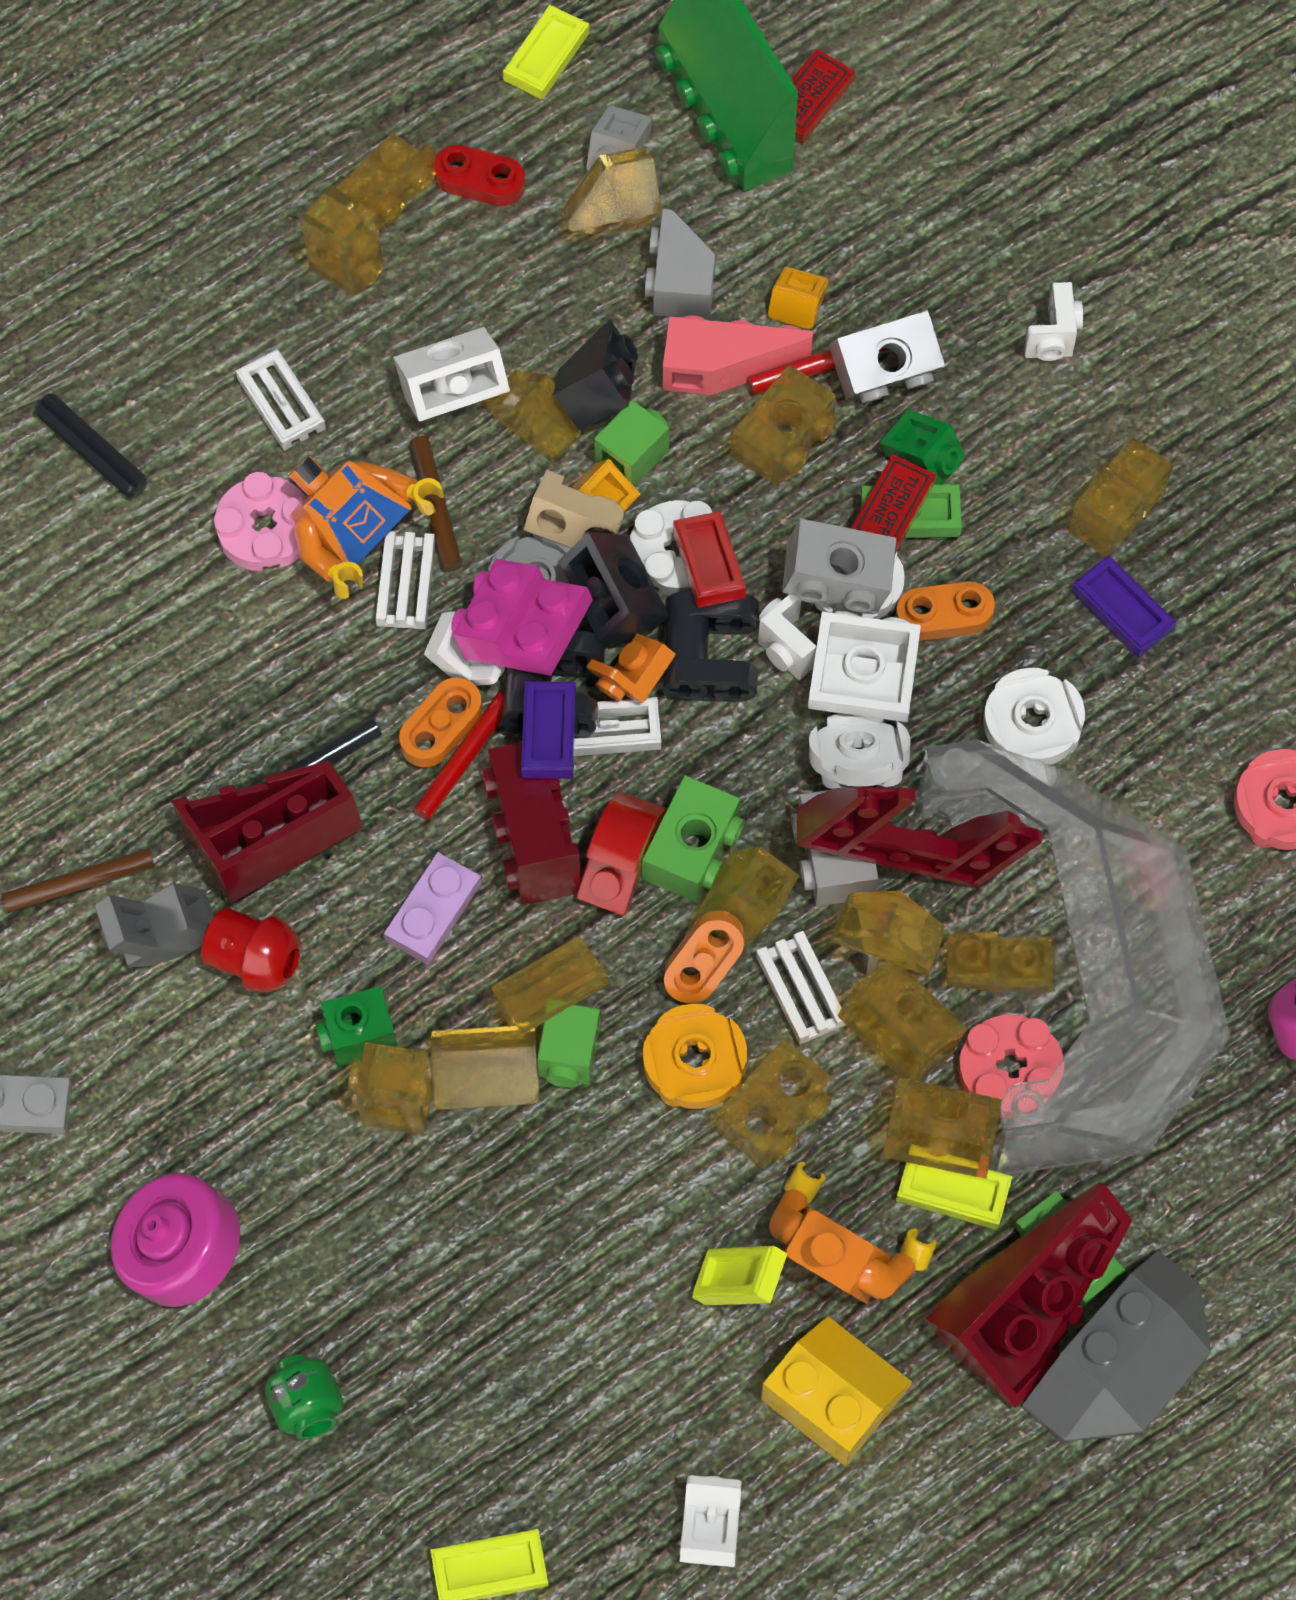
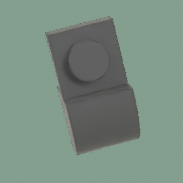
M177 883L170 884L144 902L109 895L95 904L101 923L100 931L104 941L107 943L110 951L124 954L127 966L129 967L153 966L195 951L202 946L206 930L214 918L204 889Z

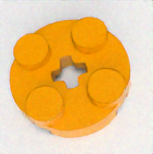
M704 1004L681 1005L665 1012L657 1020V1024L651 1029L644 1042L643 1066L647 1080L651 1087L660 1094L662 1101L672 1107L681 1106L689 1109H702L717 1105L739 1090L746 1070L747 1045L740 1027L730 1017L728 1020L722 1014L716 1013L715 1008ZM697 1045L699 1052H708L710 1058L703 1060L701 1067H692L690 1063H683L681 1057L687 1055L688 1046Z

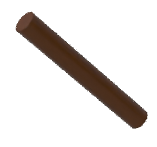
M427 436L413 438L410 441L419 479L432 478L441 485L429 438ZM434 494L426 495L424 497L425 500L431 502L435 509V512L429 515L443 569L445 571H455L462 567V561L445 497L439 498Z
M147 848L2 893V898L7 913L145 871L154 868L155 865L150 850Z

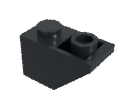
M612 321L604 324L558 369L553 395L579 431L629 406L638 353L631 338L626 334L621 335Z

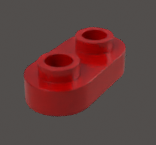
M451 145L442 149L434 159L435 182L446 193L495 206H509L520 200L525 192L524 169L513 158L463 145ZM454 163H462V164H464V165H462L461 167H452V166H450L451 164H454ZM500 173L508 175L504 179H498L494 176Z

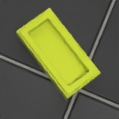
M549 5L503 70V81L543 100L589 35V23Z
M910 1148L896 1202L998 1230L1013 1176Z
M775 1246L709 1249L700 1270L692 1298L704 1305L771 1303L787 1253Z
M538 1529L430 1549L439 1600H481L549 1586Z

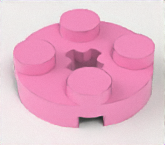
M264 472L251 473L244 481L234 485L220 500L214 516L216 533L225 555L240 567L252 571H264L263 567H272L277 564L282 568L298 560L300 554L293 529L296 522L291 512L306 497L305 494L293 483L282 478L270 477ZM264 515L272 516L273 523L276 525L272 530L267 527H263L260 531L254 530L256 518Z

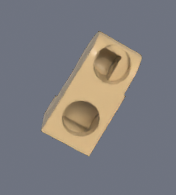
M546 470L533 496L524 526L525 531L570 548L588 532L619 533L624 512L616 502L602 496H590L563 485L564 476Z

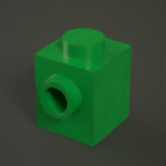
M381 986L321 1002L324 1020L315 1023L323 1053L333 1050L338 1067L398 1050L395 1032Z

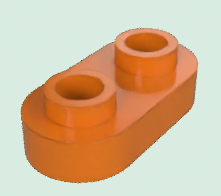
M960 582L914 588L904 593L899 599L896 618L904 619L911 624L921 625L919 641L977 634L990 625L993 619L995 600L990 590L977 582ZM966 599H972L978 603V606L968 608L962 602ZM922 605L927 607L930 612L918 614L913 608Z
M458 677L446 679L436 686L401 727L399 735L402 754L407 761L418 767H432L441 763L481 716L482 701L477 686L467 679ZM454 704H462L466 707L461 713H452L448 710ZM425 739L434 742V745L429 749L417 747V744Z
M711 911L702 915L670 956L665 966L664 985L671 997L682 1003L693 1004L707 999L740 957L744 948V927L736 916L725 911ZM713 930H723L727 935L717 938L711 935L710 932ZM686 967H693L699 973L688 975L682 970Z

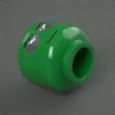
M303 1354L293 1355L280 1361L275 1366L276 1373L266 1382L264 1390L278 1428L286 1434L296 1435L300 1440L312 1439L331 1430L337 1424L336 1417L342 1411L343 1397L330 1366L320 1359H306Z

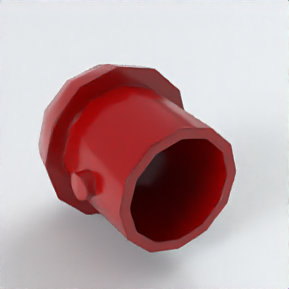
M225 908L218 911L206 930L201 949L202 961L211 968L241 978L243 986L250 992H271L284 987L295 973L301 953L300 938L287 923L276 915L260 920Z

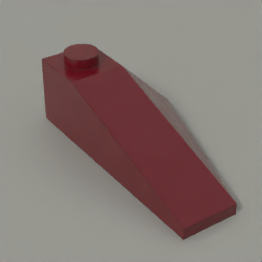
M1098 1182L962 1280L925 1320L961 1362L1007 1404L1016 1408L1038 1385L1059 1357L1060 1353L1055 1351L1069 1323L1071 1322L1075 1325L1078 1323L1085 1310L1079 1307L1093 1279L1101 1278L1104 1275L1133 1220L1107 1186Z

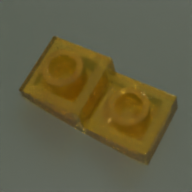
M998 931L947 934L946 982L948 986L975 990L1055 992V942L1052 936L1001 939Z

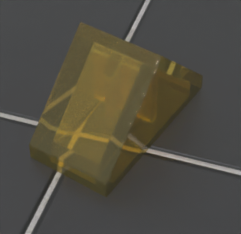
M514 370L507 376L510 391L482 400L481 406L553 463L585 432V429L579 431L553 395L555 384L548 374Z
M902 891L848 893L833 931L831 942L929 976L946 931V926Z

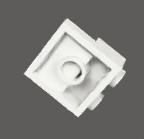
M851 611L822 612L808 709L908 722L921 625L911 624L904 619L889 617L883 620L860 617Z

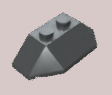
M1159 1250L1156 1251L1126 1278L1062 1351L1024 1402L1022 1408L1063 1443L1076 1442L1082 1439H1101L1142 1434L1211 1353L1200 1284Z

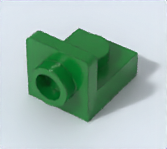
M910 409L902 415L879 442L885 456L891 458L892 455H895L936 474L934 485H943L951 474L958 469L965 458L952 425Z

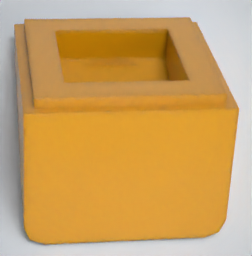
M784 267L773 287L768 317L798 327L812 329L830 279L798 269Z
M610 459L595 463L572 486V489L587 495L602 496L613 500L622 508L623 512L641 495Z

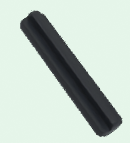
M47 393L41 400L37 401L34 407L37 417L127 498L134 499L147 487L145 475L55 394Z

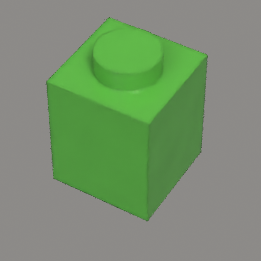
M631 400L629 406L624 408L594 438L595 462L610 459L635 487L669 452V426L666 420L656 410L652 408L644 409L634 400Z
M553 1001L548 1002L537 1058L539 1077H546L549 1083L560 1087H575L577 1083L590 1085L601 1028L600 1009Z

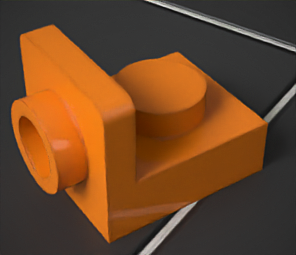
M637 633L632 642L627 644L621 651L614 668L591 659L586 668L599 678L596 686L606 695L619 702L626 696L644 703L676 654L665 644Z

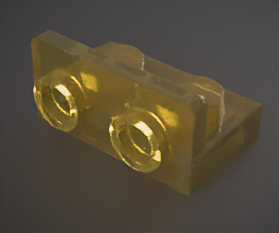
M392 133L330 193L332 204L372 234H375L385 223L393 222L400 215L404 204L416 192L421 193L430 186L436 173L433 167L435 163L434 149L424 144L417 150L395 133Z

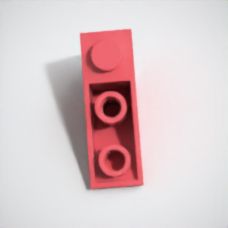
M695 315L682 318L669 316L663 361V391L713 395L748 383L747 378L811 356L813 331L801 330L799 327L792 325L770 327L753 325L744 320L720 322L706 320Z

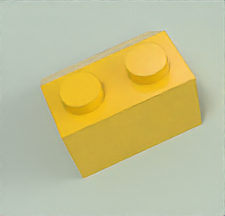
M827 1316L792 1347L765 1380L762 1387L761 1400L846 1467L911 1387L912 1381Z

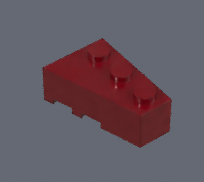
M522 742L488 749L490 768L481 769L487 799L496 797L500 813L492 814V822L497 844L507 843L510 859L502 860L508 890L518 889L521 906L578 894L581 885L579 852L576 842L572 843L568 826L570 818L567 807L563 805L559 779L522 778Z
M329 761L266 776L267 782L237 790L235 785L218 788L220 794L190 802L187 797L171 800L183 833L230 903L237 901L363 828L354 796Z

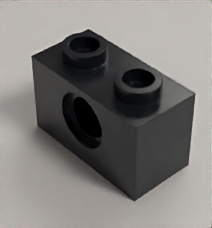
M588 532L558 561L569 584L588 587L593 601L585 616L598 642L629 644L637 633L647 637L669 616L629 535Z

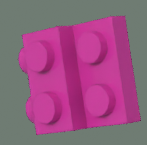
M495 559L489 571H480L477 574L473 586L474 598L467 609L460 608L454 614L452 633L466 660L551 676L593 599L588 587L544 579L539 566Z

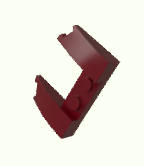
M834 788L814 796L797 808L796 846L978 888L1042 843V831L1020 822V817L1010 811L975 817L953 827L940 836L935 831L929 829L911 830L894 826L890 820L915 802V788Z

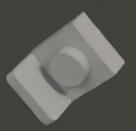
M609 105L591 132L587 171L629 183L634 175L636 155L651 134L653 117Z

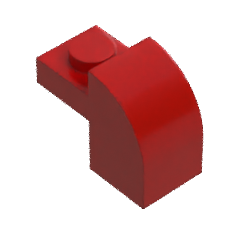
M619 791L606 806L593 834L586 857L589 859L576 899L624 916L629 911L642 869V859L665 816L667 808Z

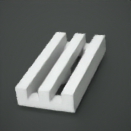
M278 349L236 370L238 381L283 451L291 448V442L299 439L300 442L308 439V433L313 430L319 433L326 429L324 419ZM272 365L275 367L308 419L302 422L299 420L266 368ZM257 374L291 428L285 430L252 379V375Z
M389 531L385 536L376 612L377 626L426 629L435 550V534L425 533L424 538L415 537L413 532H405V536H396V531ZM396 549H403L396 615H388ZM414 550L423 551L416 617L407 616Z
M657 697L646 698L644 703L633 699L621 700L620 702L617 700L597 702L599 706L597 718L649 714V719L600 721L597 723L595 732L588 736L591 738L575 739L574 756L661 750Z
M804 931L794 934V938L785 941V939L775 942V946L767 949L763 947L756 950V958L799 1045L847 1024V1018ZM798 951L831 1017L830 1019L825 1021L792 955L793 952ZM781 958L814 1026L806 1029L773 962L774 960Z

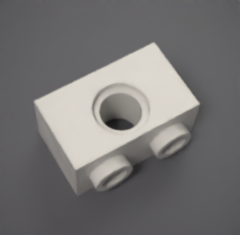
M485 327L393 357L405 400L419 422L510 391L500 350Z

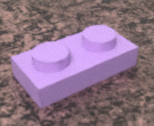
M437 852L384 932L385 941L429 965L481 886V875Z

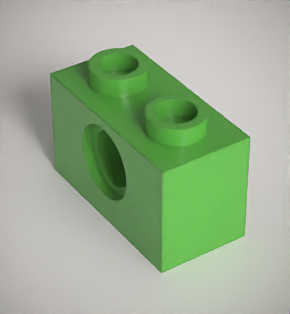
M685 775L642 859V880L698 903L704 889L713 890L720 878L724 862L719 859L726 845L733 848L742 833L745 819L739 817L740 798ZM691 835H700L706 838L708 843L702 847H691L683 840Z

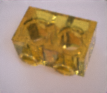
M1133 437L1075 503L1069 532L1104 557L1111 556L1166 493L1173 464Z
M783 1038L716 1113L715 1131L762 1169L773 1158L780 1162L796 1145L799 1137L795 1133L807 1119L815 1123L830 1106L832 1098L829 1095L832 1077ZM795 1080L803 1083L808 1091L801 1096H789L782 1091L781 1085L787 1081ZM764 1118L769 1120L775 1128L767 1134L759 1135L750 1131L747 1124L753 1119Z

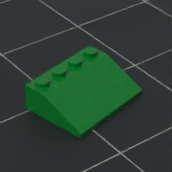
M673 0L659 24V46L655 47L656 59L663 72H671L676 80V90L682 104L686 108L692 107L696 113L698 128L703 139L707 143L713 142L719 151L718 158L725 175L729 179L734 177L744 193L792 172L798 90L742 0Z

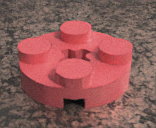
M1277 749L1257 756L1242 773L1234 794V807L1240 824L1250 834V838L1257 846L1293 850L1296 849V803L1293 804L1292 809H1284L1282 806H1278L1274 800L1278 797V790H1286L1290 797L1296 796V750Z
M1000 1015L985 1020L982 1024L976 1025L970 1030L960 1054L958 1066L959 1079L965 1094L973 1103L975 1100L980 1106L988 1109L989 1114L1001 1119H1023L1039 1113L1046 1107L1047 1102L1054 1097L1063 1078L1064 1058L1058 1041L1050 1033L1049 1027L1044 1021L1037 1018L1029 1019L1020 1015ZM1005 1056H1015L1016 1060L1024 1063L1025 1067L1019 1069L1017 1078H1009L1007 1070H998L997 1064L1004 1062Z

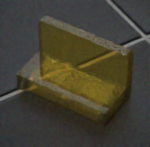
M578 936L493 985L490 989L500 1018L509 1030L517 1027L520 1032L526 1033L609 984L610 980L608 973Z
M535 1025L432 1031L431 1061L434 1099L437 1109L538 1103L539 1085Z

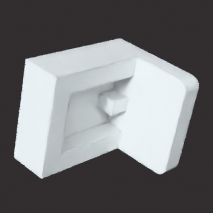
M1072 282L1052 284L1048 306L1050 325H1033L1028 327L1024 346L1026 358L1054 361L1073 355L1077 329H1082L1083 306L1081 300L1074 301Z
M789 594L783 600L779 598L774 599L761 612L759 616L758 643L766 650L769 660L779 670L784 672L788 670L800 681L814 668L817 646L793 625L800 617L802 600L796 595Z
M456 612L442 613L423 655L451 678H464L476 686L496 683L505 667L464 659L452 633V620Z
M690 1475L687 1477L680 1562L735 1567L742 1486L740 1480L726 1479L718 1476Z

